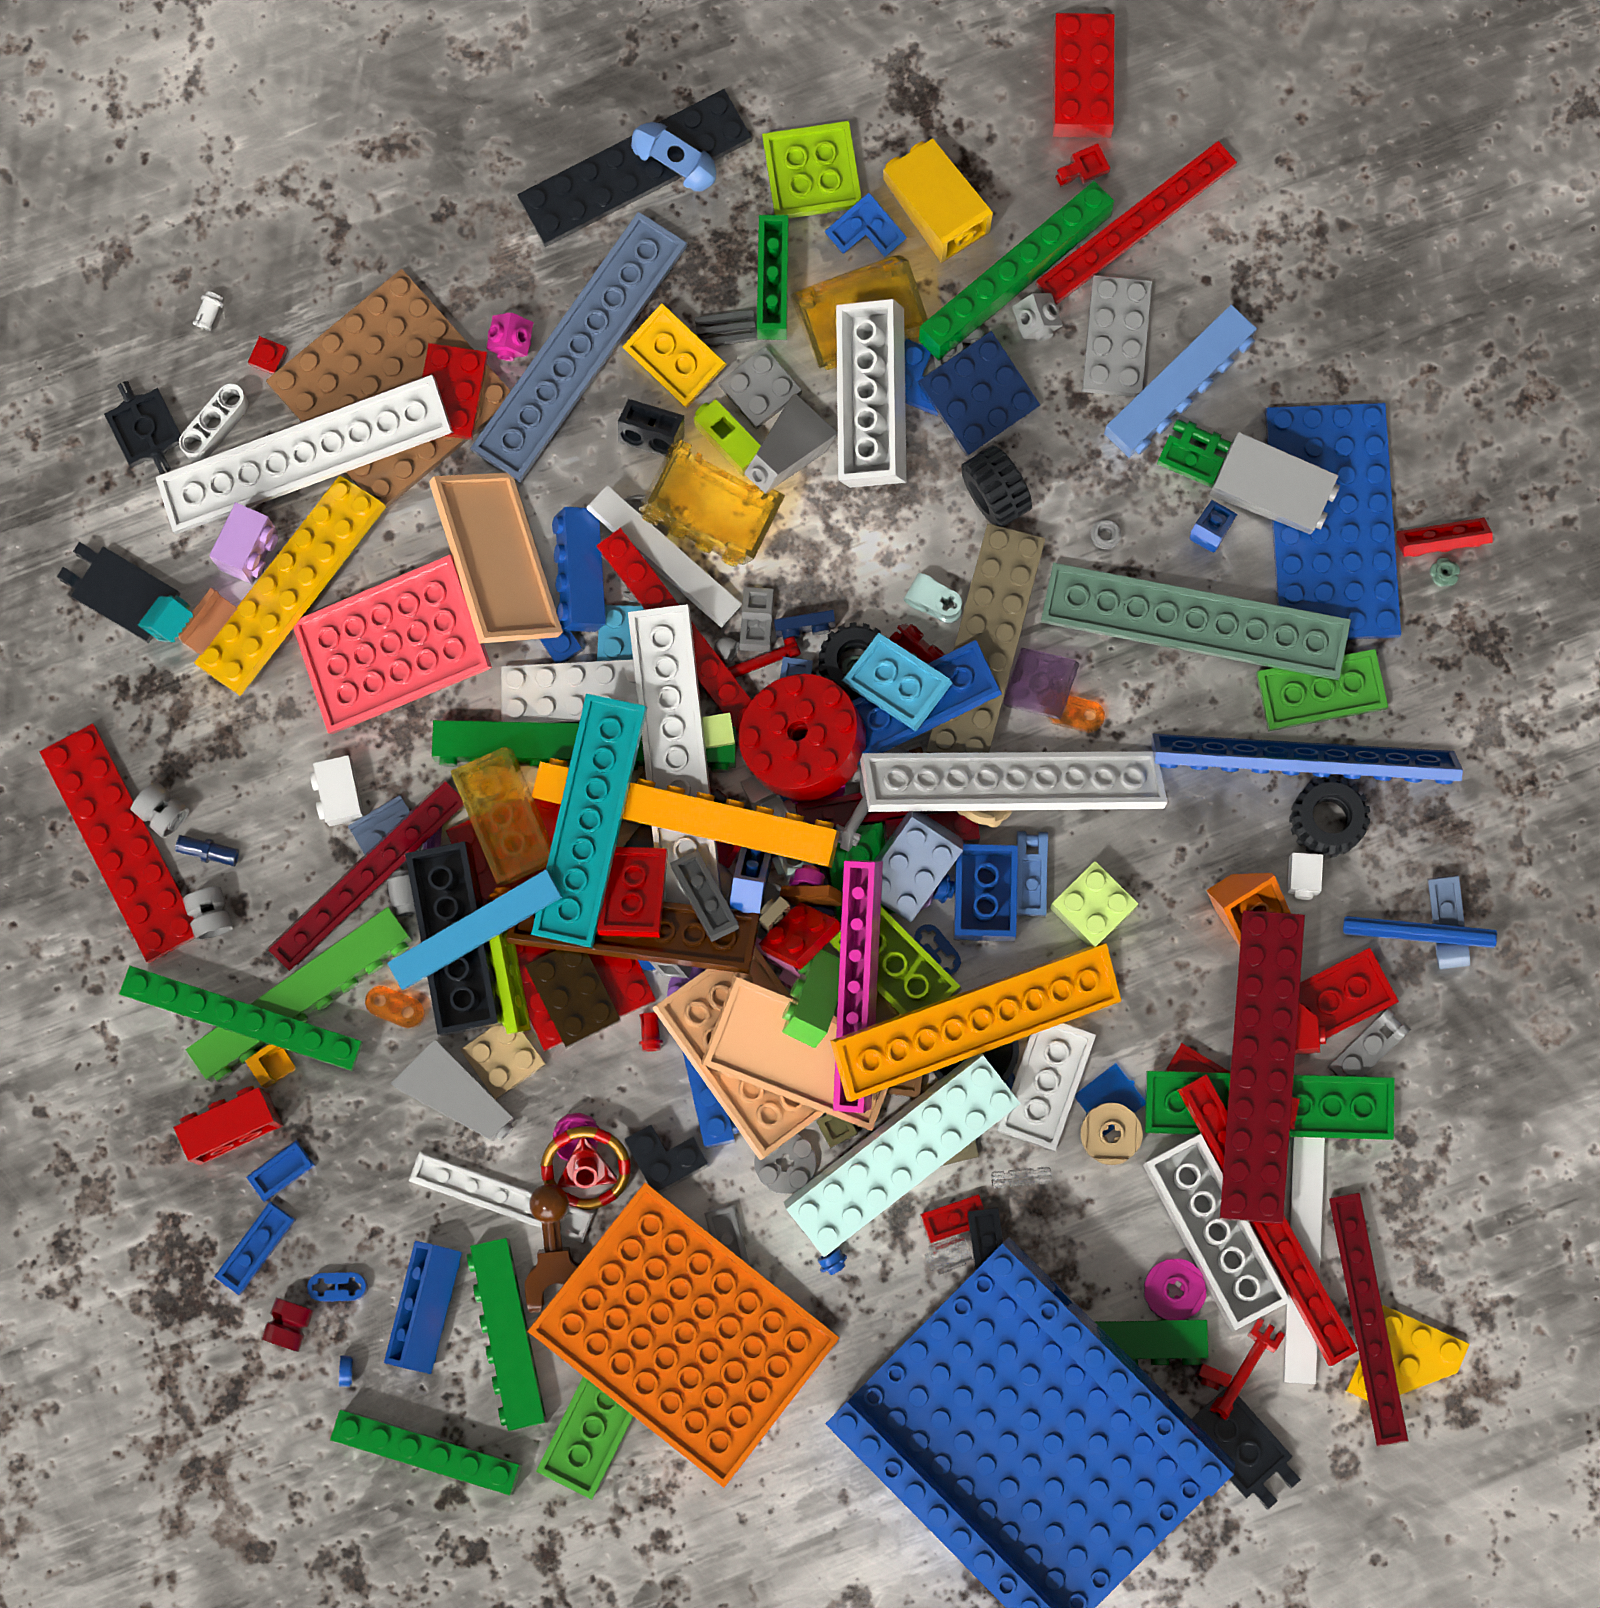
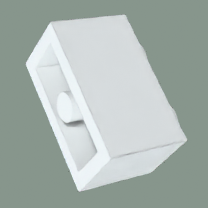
M347 755L313 763L315 772L310 773V778L314 791L319 790L321 801L316 802V807L320 820L325 819V822L330 827L356 821L364 817L354 764L350 756Z

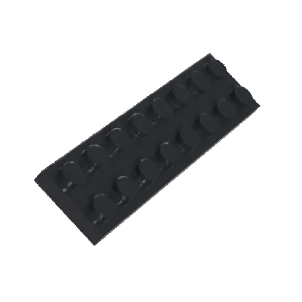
M725 89L658 122L667 126L666 131L699 152L705 150L714 161L752 142L750 133ZM632 136L526 189L517 194L544 247H547L683 176L652 156L645 161L642 160L639 155L634 153L631 147ZM672 146L668 149L667 156L672 162H680L684 158V152L680 147Z

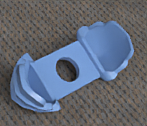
M656 122L645 123L633 131L631 147L634 153L639 155L644 161L652 156L685 177L683 182L685 187L701 192L715 182L717 171L712 157L705 150L699 152L666 131L667 126ZM672 146L680 147L684 152L683 160L672 162L667 156L668 149Z

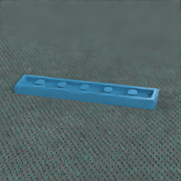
M544 870L399 955L387 964L401 990H405L556 902L563 896L549 871Z

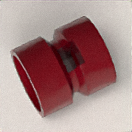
M276 1297L270 1312L273 1320L266 1323L261 1339L299 1352L305 1337L302 1329L309 1326L314 1310Z

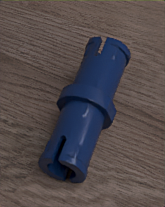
M183 835L178 836L175 846L176 852L201 858V862L208 863L213 861L234 867L238 862L240 853L239 849L216 844L212 839L207 838L204 841Z

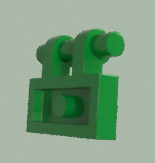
M1177 419L1172 430L1183 435L1181 439L1169 435L1157 465L1212 488L1224 461L1223 457L1214 454L1216 449L1227 453L1232 442L1221 438L1222 434L1215 431L1212 434L1196 427L1197 424L1189 421L1186 423ZM1191 438L1207 444L1206 450L1190 444Z

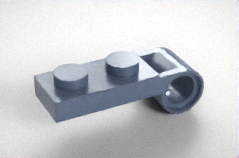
M1459 876L1428 878L1432 924L1465 927ZM1435 942L1439 969L1470 966L1468 945Z

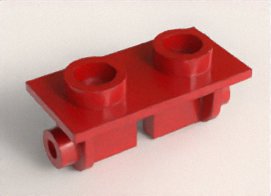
M905 623L898 625L897 629L901 633L899 634L896 631L889 638V640L909 653H915L917 658L926 664L945 655L940 648L933 644L930 646L922 639L924 634L913 624L908 625Z

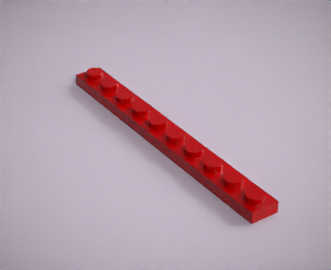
M1206 1074L1178 1089V1092L1223 1173L1228 1112ZM1285 1216L1283 1225L1250 1222L1328 1366H1333L1357 1352L1358 1349Z

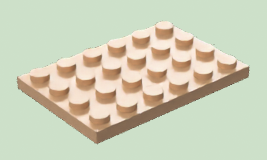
M755 946L750 974L706 969L654 1006L653 1010L757 1157L762 1160L823 1115L824 1112L701 1064L734 977L741 978L793 999Z

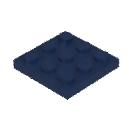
M992 331L986 333L917 381L966 456L1040 406V403Z

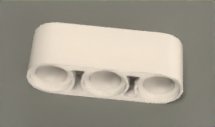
M231 383L222 386L179 438V445L189 460L198 462L208 458L247 412L249 402L240 386ZM231 396L240 397L235 405H227V400ZM211 419H221L217 427L208 428V423ZM193 441H202L199 449L195 451L188 450L189 445Z

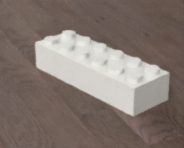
M894 299L836 305L838 480L850 488L906 483L904 308Z
M1201 1134L1143 1164L1231 1331H1235L1290 1302L1250 1224L1247 1221L1220 1219L1223 1174Z

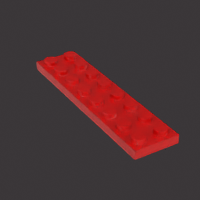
M92 723L39 751L146 962L150 963L194 940V934L190 925L193 917L187 915L183 902L184 897L146 823L131 811L134 800L97 727Z

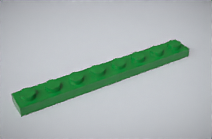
M130 965L119 993L123 997L350 1071L354 1070L363 1044L360 1040Z

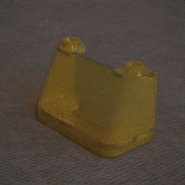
M901 255L882 259L803 288L790 295L816 364L819 368L824 367L825 370L837 367L836 305L894 299L904 308V336H907V339L919 337L920 326L928 320L909 260Z

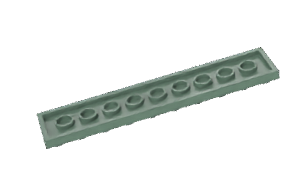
M1053 563L1041 618V623L1334 680H1339L1351 619Z

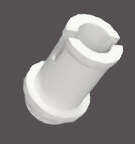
M206 291V294L201 296L203 301L193 324L201 329L205 328V330L211 331V326L219 307L223 308L224 304L221 303L223 297Z

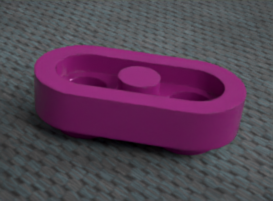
M802 865V868H798L793 872L788 885H823L825 875L816 866Z

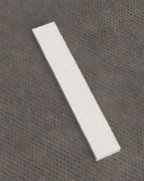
M608 485L587 506L586 509L613 533L621 527L646 562L721 628L741 607L742 603Z
M419 1152L409 1179L410 1182L542 1228V1222L535 1219L530 1211L529 1201L533 1192ZM569 1206L566 1215L560 1220L561 1235L583 1243L594 1214Z

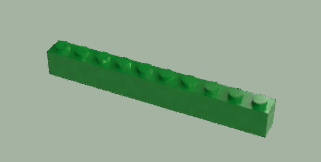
M433 720L432 758L435 762H439L440 766L455 767L457 762H469V766H487V763H499V766H518V763L539 766L540 761L549 763L550 758L568 762L567 766H570L579 723ZM732 727L735 744L706 749L707 765L711 768L712 772L724 773L729 772V768H736V727ZM642 735L633 771L638 770V766H645Z

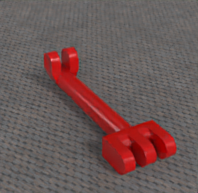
M793 636L784 640V647L728 667V670L736 678L781 661L783 657L793 658L799 656L801 651Z
M1261 1317L1255 1321L1247 1335L1255 1343L1224 1395L1217 1397L1210 1407L1211 1411L1214 1413L1216 1411L1221 1414L1220 1417L1225 1420L1233 1410L1234 1401L1265 1349L1274 1353L1285 1337V1333L1279 1331L1274 1340L1271 1339L1270 1335L1275 1328L1271 1324L1267 1326L1263 1333L1259 1331L1264 1323V1319Z

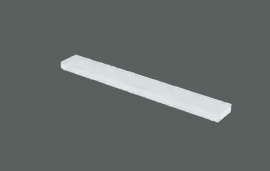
M1293 1137L1289 1225L1320 1280L1325 1138ZM1287 1291L1286 1294L1290 1302L1286 1304L1283 1382L1316 1384L1317 1344Z

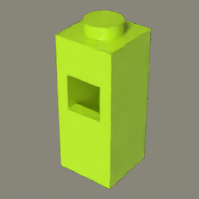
M716 399L710 404L708 402L704 403L695 412V427L744 477L746 469L761 445Z

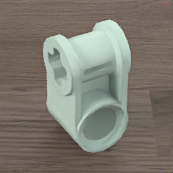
M923 573L917 574L903 599L914 609L927 613L947 624L956 622L962 614V599L960 595ZM950 602L954 603V609L949 608L948 611H944L943 605L948 606Z

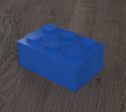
M963 844V851L955 861L953 940L1015 942L1017 927L1018 845Z

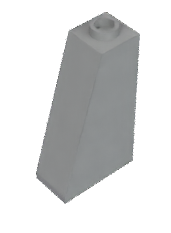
M795 393L782 410L744 474L766 494L823 455L838 432Z
M436 1040L428 1045L391 1082L401 1092L491 1141L497 1138L500 1140L504 1139L514 1128L511 1124L515 1119Z

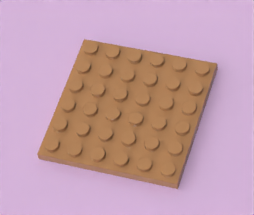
M401 268L269 377L266 382L300 422L303 423L422 379L428 343L474 349ZM487 364L474 435L488 424L510 393V389ZM442 436L345 473L359 488L381 501L388 508L467 442L468 439Z

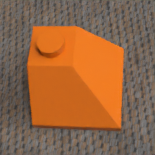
M1273 873L1231 874L1206 890L1216 913L1239 948L1243 910L1291 914Z

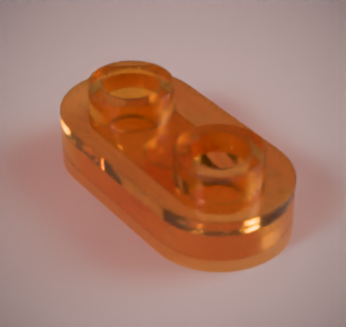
M1066 694L1051 696L1045 706V716L1052 724L1086 733L1099 730L1105 719V712L1097 702ZM1063 704L1066 707V711L1058 713L1055 710V706ZM1092 711L1095 714V719L1087 720L1084 713Z
M385 986L374 987L366 995L365 1005L372 1015L405 1029H414L420 1026L425 1018V1009L418 1000ZM378 996L385 997L386 1002L383 1006H376L375 1000ZM407 1007H411L414 1010V1014L410 1018L403 1016V1011Z

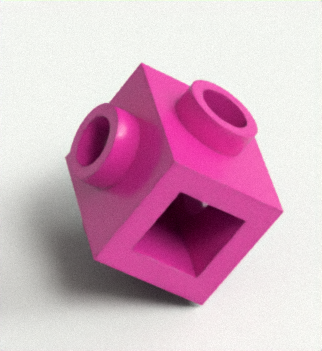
M512 312L493 315L491 327L488 331L486 349L496 353L497 358L505 361H514L517 357L527 356L531 346L534 322Z

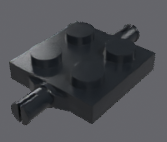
M124 381L123 384L127 393L121 383L117 385L124 401L117 408L104 413L131 468L145 461L153 460L159 474H165L161 462L167 472L171 470V467L164 454L179 445L181 433L158 388L146 394L135 395L129 381Z

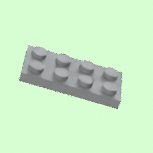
M1093 275L1082 392L1136 397L1143 390L1152 281Z

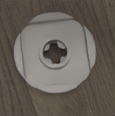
M796 1134L762 1160L755 1154L754 1166L760 1181L769 1190L780 1194H791L801 1189L812 1179L816 1169V1157L810 1143L802 1136ZM783 1154H789V1159L794 1161V1166H789L785 1172L781 1171V1166L776 1164V1160L782 1159Z

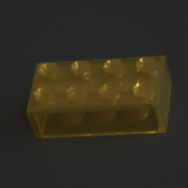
M503 747L451 770V775L496 883L506 885L547 867L552 842L514 751L508 747Z

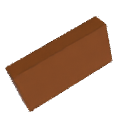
M831 885L781 886L779 897L781 896L795 906L800 902L807 906H842L843 892Z

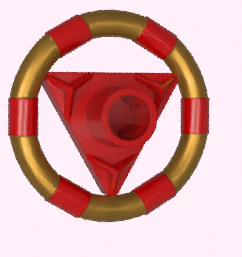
M590 1126L571 1128L554 1137L545 1149L540 1164L544 1184H554L561 1188L580 1187L584 1189L594 1185L615 1184L612 1188L595 1198H579L566 1192L569 1206L582 1210L601 1208L618 1199L625 1190L631 1174L630 1157L620 1140L610 1132ZM579 1138L558 1183H556L553 1172L555 1154L560 1148ZM588 1138L608 1145L615 1152L618 1158V1179Z

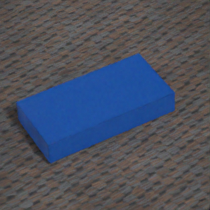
M296 1140L246 1178L263 1202H267L315 1167V1164Z

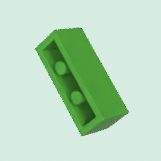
M821 949L801 970L798 969L801 977L795 981L791 989L790 995L794 997L793 1001L788 1003L783 1012L782 1019L786 1021L782 1033L813 1048H816L825 1037L838 1002L840 958Z

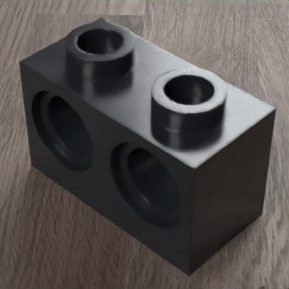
M628 399L618 419V443L674 459L684 439V415Z

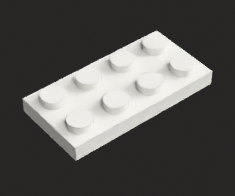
M1064 1023L1030 1035L1011 1092L1021 1104L1000 1120L997 1131L1055 1152L1096 1035Z

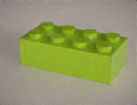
M881 906L877 978L878 993L900 1015L957 995L962 990L961 986ZM841 931L830 941L839 953Z

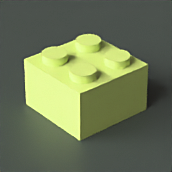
M1094 861L1051 904L1050 909L1088 947H1096L1137 908L1138 903Z

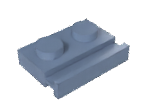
M399 795L350 824L348 828L363 853L366 854L410 811Z

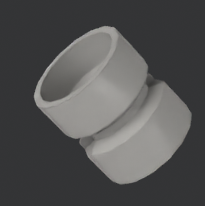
M155 781L137 796L131 806V811L144 822L150 820L149 827L162 838H167L184 822L189 814V809L177 798L170 799L171 793L159 782Z
M215 886L201 889L183 898L187 915L193 917L190 925L196 940L213 938L233 929L229 912L222 908L226 902L221 887ZM211 908H212V910H213V911H209V912H206V913H203V914H202V912H201V911H205V910H208V909H211Z

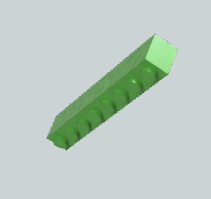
M387 907L250 1005L306 1022L308 1020L307 1015L316 1008L320 1011L329 1006L334 1001L333 996L340 991L346 993L359 984L357 979L366 973L372 975L384 966L383 961L391 955L395 958L404 953L409 948L407 944L412 939L394 913ZM217 1027L185 1050L206 1080L220 1082L232 1074L231 1068L240 1062L246 1064L245 1060L257 1053L256 1051L267 1043Z

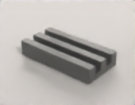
M753 310L695 317L697 336L709 347L757 341ZM741 320H749V322H741V323L726 324V325H719V326H711V327H703V328H702V326H704V325L719 324V323H726V322H734V321H741ZM750 329V333L703 339V335Z

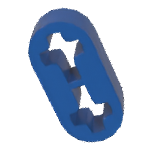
M931 924L920 926L915 932L914 940L939 965L942 960L937 954L941 951L947 958L953 956L952 965L954 968L950 970L948 967H944L943 969L950 976L956 974L961 964L958 952L936 926ZM924 931L927 934L933 932L935 934L933 942L938 948L934 950L928 943L922 945L920 943L923 938L921 933Z
M353 1272L315 1274L310 1278L307 1285L310 1297L322 1302L360 1300L365 1296L368 1289L366 1279L362 1275ZM323 1278L326 1284H335V1290H326L324 1296L321 1297L320 1292L314 1290V1285H318L320 1279ZM351 1278H355V1282L361 1284V1289L356 1290L353 1296H351L349 1290H340V1284H349Z

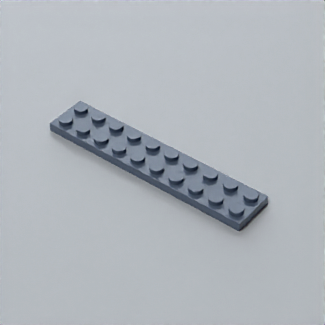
M637 212L470 448L471 451L521 483L685 251L687 242L640 212Z

